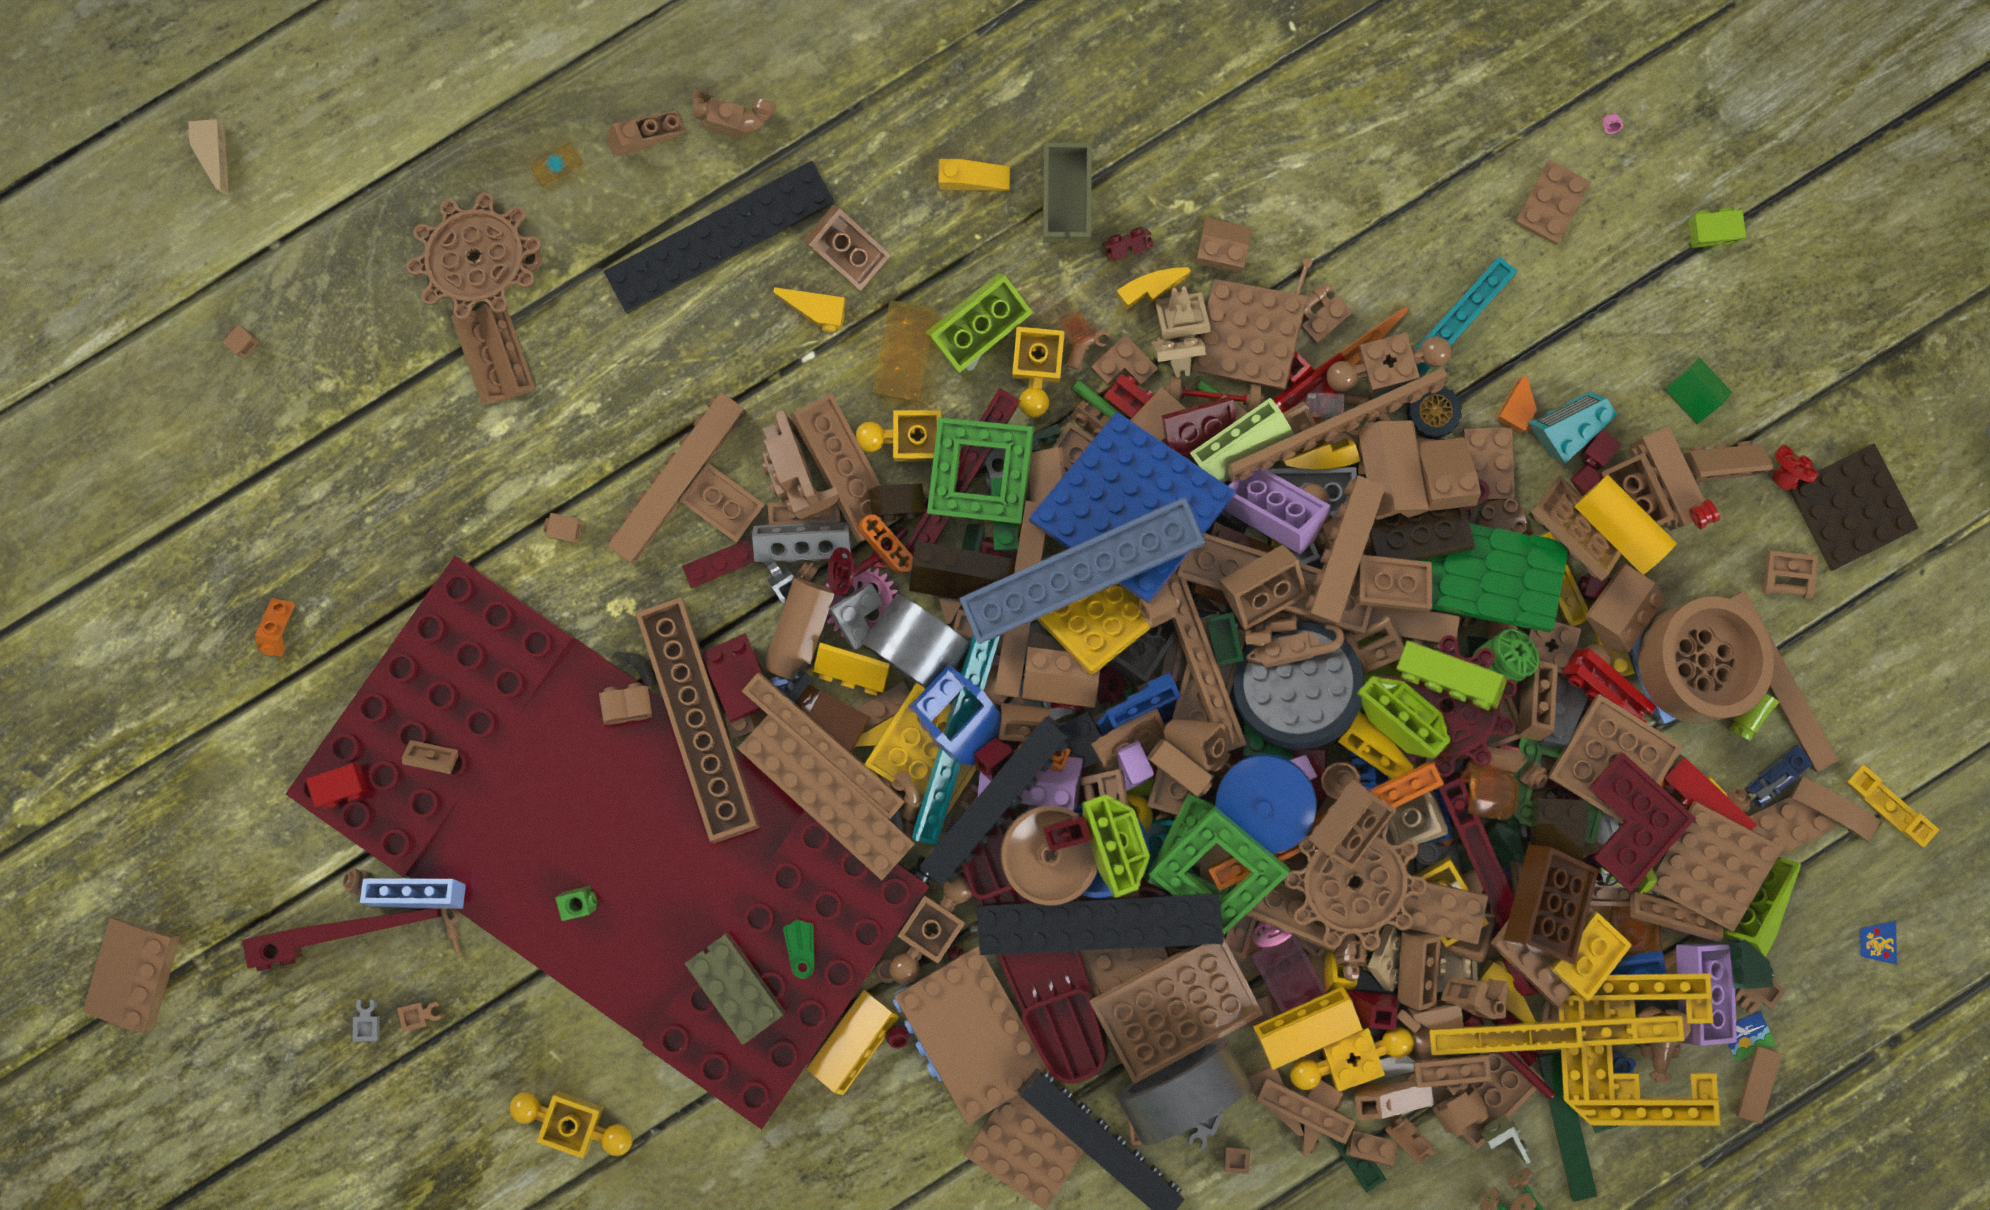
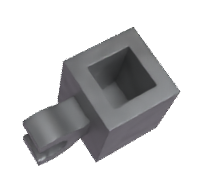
M771 559L765 563L773 575L767 581L782 604L785 605L794 576L787 567L780 570L774 559Z

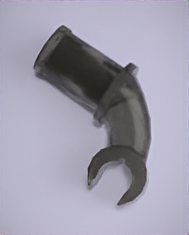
M618 651L612 655L611 658L619 656L624 658L622 663L615 667L624 668L629 664L634 665V669L638 670L644 686L650 687L658 683L650 664V659L648 660L644 656L633 652Z

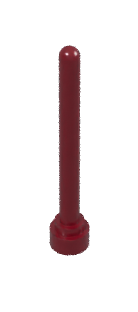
M1469 1013L1463 1018L1464 1027L1484 1026L1482 1017H1476ZM1512 1051L1498 1052L1547 1099L1555 1097V1092Z

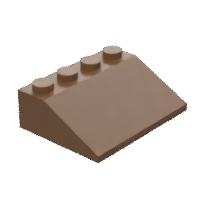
M110 917L83 1012L118 1027L140 1033L154 1030L181 936Z

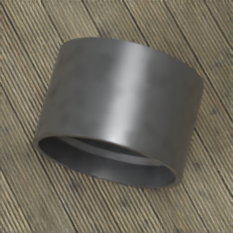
M896 594L862 643L880 658L925 688L948 665L957 670L966 657L970 643L957 632L900 594Z

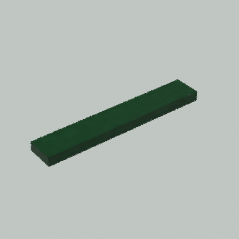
M1561 1051L1537 1056L1542 1078L1555 1092V1097L1548 1099L1571 1200L1575 1202L1597 1197L1578 1113L1564 1101Z

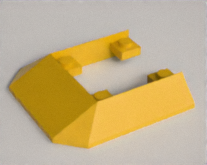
M1710 973L1609 975L1589 1002L1581 999L1572 990L1559 1007V1021L1615 1017L1632 1018L1636 1017L1635 1000L1686 999L1687 1023H1713ZM1612 1045L1561 1048L1564 1101L1590 1125L1720 1126L1716 1073H1690L1692 1097H1640L1639 1073H1614Z

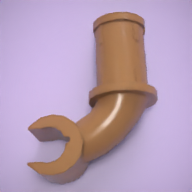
M1098 331L1083 335L1076 341L1071 342L1072 349L1066 366L1080 370L1085 352L1089 350L1088 346L1095 345L1100 348L1107 346L1100 343L1097 338L1100 335L1110 337V335L1106 331Z
M899 770L893 777L895 780L891 785L896 790H904L906 793L904 796L905 804L901 811L902 817L906 820H914L919 806L922 805L923 796L911 782V775L906 770Z

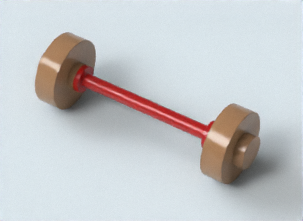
M1171 375L1170 384H1165V390L1178 402L1179 398H1184V395L1220 399L1224 395L1221 393L1185 390V386H1181V376L1177 378ZM1251 384L1249 394L1244 393V396L1225 394L1227 397L1230 396L1233 401L1243 402V405H1247L1248 413L1264 402V394H1261V385Z

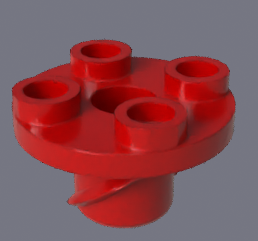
M1782 444L1775 451L1774 456L1781 466L1776 470H1772L1774 473L1772 480L1784 490L1796 489L1799 479L1813 483L1818 478L1819 473L1811 467L1814 463L1807 456H1797L1785 444Z

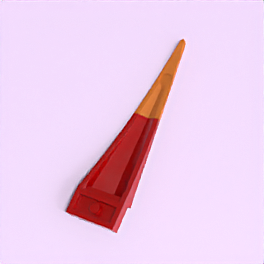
M1401 308L1299 382L1289 387L1274 398V403L1284 413L1304 401L1316 422L1336 396L1334 394L1338 393L1327 382L1329 368L1339 361L1349 362L1353 366L1360 365L1359 346L1383 339L1405 315L1408 308Z

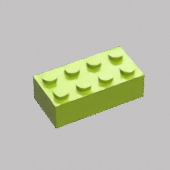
M997 273L928 329L925 334L952 369L960 373L1033 312L1008 278L1001 273Z
M1407 641L1397 670L1402 674L1401 677L1408 682L1417 685L1419 681L1424 682L1428 689L1438 693H1442L1443 690L1449 691L1452 698L1463 702L1466 701V698L1471 699L1475 706L1488 711L1490 707L1497 709L1507 683L1506 678L1502 674Z

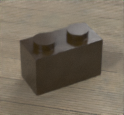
M922 483L881 485L869 489L872 515L878 516L882 521L896 520L897 516H903V520L917 519L918 514L926 512Z

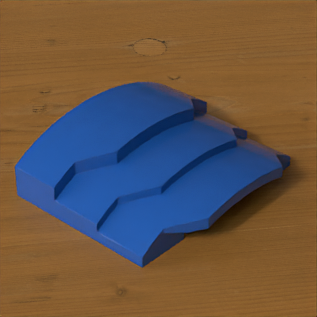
M1170 672L1148 682L1142 691L1127 697L1126 702L1107 710L1106 714L1097 722L1103 736L1118 726L1154 709L1158 710L1164 726H1166L1171 721L1177 698L1181 697Z

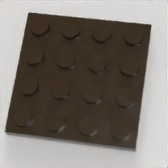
M1875 443L1818 470L1819 476L1813 483L1800 479L1797 488L1789 490L1831 571L1919 529Z
M1464 507L1427 511L1409 518L1401 513H1397L1379 520L1374 519L1369 534L1374 554L1378 557L1419 561L1474 550L1475 548Z

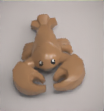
M1654 1008L1643 1009L1636 1014V1017H1651L1661 1012ZM1665 1010V1014L1682 1015L1684 1038H1686L1691 1031V1023H1687V1016L1679 1010ZM1678 1041L1649 1043V1045L1640 1043L1641 1055L1643 1057H1652L1655 1071L1649 1074L1650 1079H1655L1656 1082L1671 1080L1672 1075L1667 1072V1068L1669 1067L1670 1058L1679 1057L1681 1045L1677 1044L1674 1046Z

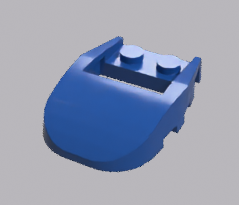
M950 665L908 707L911 712L918 715L921 720L919 724L931 737L936 747L942 749L948 756L961 764L975 765L974 754L995 737L999 739L1001 714L982 689ZM966 687L979 700L982 706L949 740L932 721Z

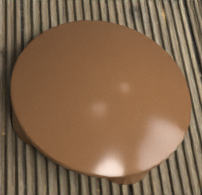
M1511 498L1490 501L1483 507L1479 515V525L1524 534L1527 529V518L1516 500Z

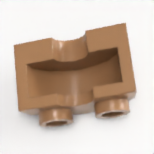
M1470 1083L1460 1094L1456 1093L1452 1097L1444 1099L1431 1107L1445 1132L1454 1133L1455 1137L1464 1134L1468 1130L1467 1127L1474 1122L1479 1124L1489 1117L1487 1114L1488 1107L1473 1083Z

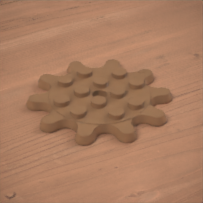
M489 193L479 194L474 207L470 210L460 209L452 199L444 200L440 205V211L443 215L442 222L435 227L419 224L413 231L414 237L424 243L425 251L421 256L410 259L406 264V269L412 275H426L429 277V285L421 294L422 301L427 305H435L443 298H451L454 301L453 313L455 317L462 320L470 317L473 307L479 302H487L494 312H504L508 305L505 291L510 286L519 285L525 288L532 286L534 275L523 267L522 262L526 256L539 252L541 248V242L537 237H523L518 234L517 230L526 216L523 208L516 206L505 214H497L493 210L494 199ZM474 252L481 254L479 259L475 261L476 263L469 261V256Z
M1388 822L1352 869L1325 854L1308 839L1309 835H1306L1298 844L1299 849L1307 856L1308 864L1303 870L1290 871L1284 878L1287 887L1301 890L1306 898L1304 904L1295 910L1294 919L1300 925H1306L1315 920L1323 922L1326 927L1323 941L1328 948L1334 949L1339 947L1343 938L1353 933L1360 937L1365 949L1375 950L1380 945L1379 930L1383 925L1392 924L1400 930H1407L1413 924L1412 916L1405 911L1403 903L1410 895L1425 893L1427 882L1422 877L1411 876L1407 873V862L1417 855L1418 847L1411 840H1406L1399 845L1389 844L1386 840ZM1353 875L1362 878V883L1357 888H1352L1348 885Z

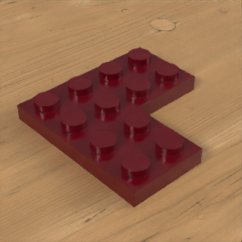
M1619 752L1588 787L1594 795L1624 821L1592 859L1624 888L1632 892L1696 818L1623 752Z

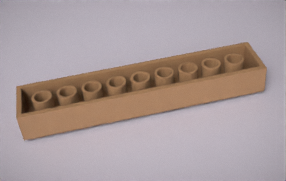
M680 597L636 612L635 614L709 841L715 844L760 828L710 674L701 653L702 650L686 602Z

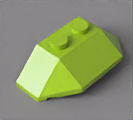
M1372 676L1358 691L1357 694L1361 696V704L1368 720L1405 752L1435 759L1450 742L1442 713L1404 681L1381 679Z
M1107 794L1083 802V816L1092 838L1089 844L1098 871L1112 895L1116 898L1139 889L1140 881L1150 856L1134 809Z

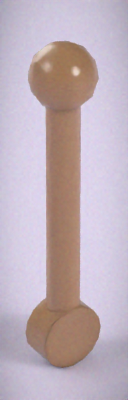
M1309 258L1304 259L1302 262L1303 270L1295 294L1300 295L1307 270L1312 265V260Z

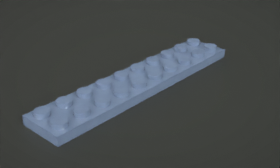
M1184 497L959 599L977 643L982 644L1203 546L1206 542L1188 500Z

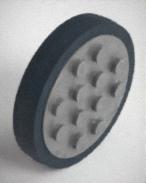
M1297 621V630H1292L1288 633L1272 632L1271 640L1308 632L1316 635L1320 644L1333 642L1336 639V633L1332 630H1326L1325 626L1317 623ZM1345 639L1341 647L1333 652L1268 668L1246 659V656L1258 647L1253 644L1247 645L1242 652L1244 661H1240L1236 665L1233 683L1234 697L1242 718L1259 737L1282 748L1304 750L1323 746L1338 738L1350 727L1362 705L1361 696L1357 693L1365 685L1361 663L1355 651Z

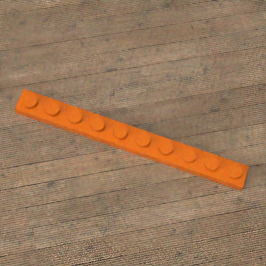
M1431 760L1370 790L1395 808L1444 785ZM1328 810L1315 816L1307 835L1311 836L1314 828L1327 815ZM1298 844L1288 850L1272 854L1282 862L1302 851L1299 849ZM1233 856L1208 866V870L1219 891L1243 880L1251 873L1247 867Z

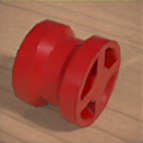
M1709 499L1703 501L1701 506H1693L1689 509L1693 523L1700 530L1706 528L1708 523H1716L1720 520L1716 506Z

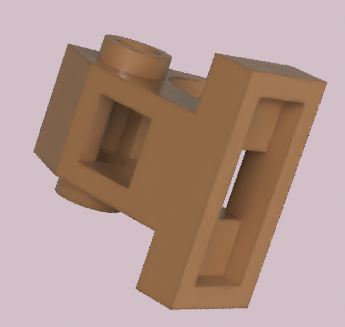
M1449 977L1441 1000L1447 1004L1457 1005L1476 1017L1500 1019L1506 1018V999L1509 989L1507 981L1489 979L1488 983L1485 984L1481 981Z

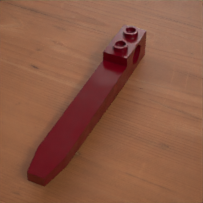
M1459 772L1441 778L1444 785L1438 788L1484 893L1488 895V902L1499 927L1502 929L1509 920L1514 896Z
M440 908L300 927L244 939L242 942L247 969L256 967L257 971L271 969V964L280 962V966L294 964L295 958L303 956L301 947L441 917ZM271 944L277 948L275 957L269 953Z

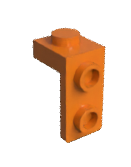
M275 598L270 600L254 636L260 653L267 656H283L286 649L282 635L295 608L293 602Z

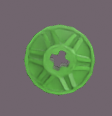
M1512 628L1502 631L1492 640L1485 642L1473 654L1474 656L1482 648L1491 649L1494 652L1495 660L1489 670L1504 675L1506 679L1514 681L1515 684L1532 675L1539 665V654L1534 642L1522 631Z

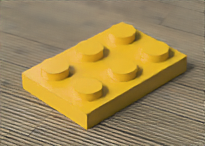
M1592 912L1585 922L1575 965L1556 959L1549 969L1581 999L1589 1002L1632 944L1598 912Z

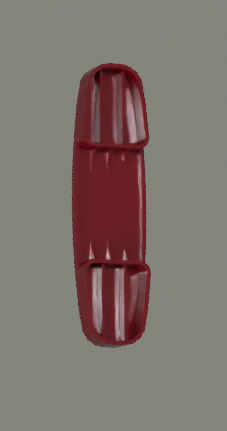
M1010 808L1004 814L1007 817L1004 823L999 828L994 826L989 832L991 838L983 847L980 845L976 847L973 851L976 855L969 864L963 863L970 891L977 898L979 905L1032 902L1022 897L1011 887L1001 866L1000 852L1002 841L1007 829L1017 818ZM1080 951L997 954L1010 987L1023 1012V1024L1051 1075L1060 1082L1071 1084L1084 1081L1098 1074L1107 1061L1109 1049L1105 1030L1089 1000L1095 998Z

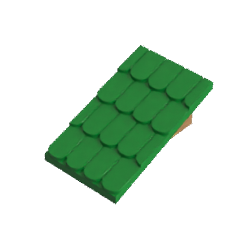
M1469 523L1475 544L1474 550L1419 560L1432 562V609L1515 625L1524 629L1530 628L1544 632L1554 630L1569 550L1562 542L1533 534L1526 535L1501 528L1493 529Z

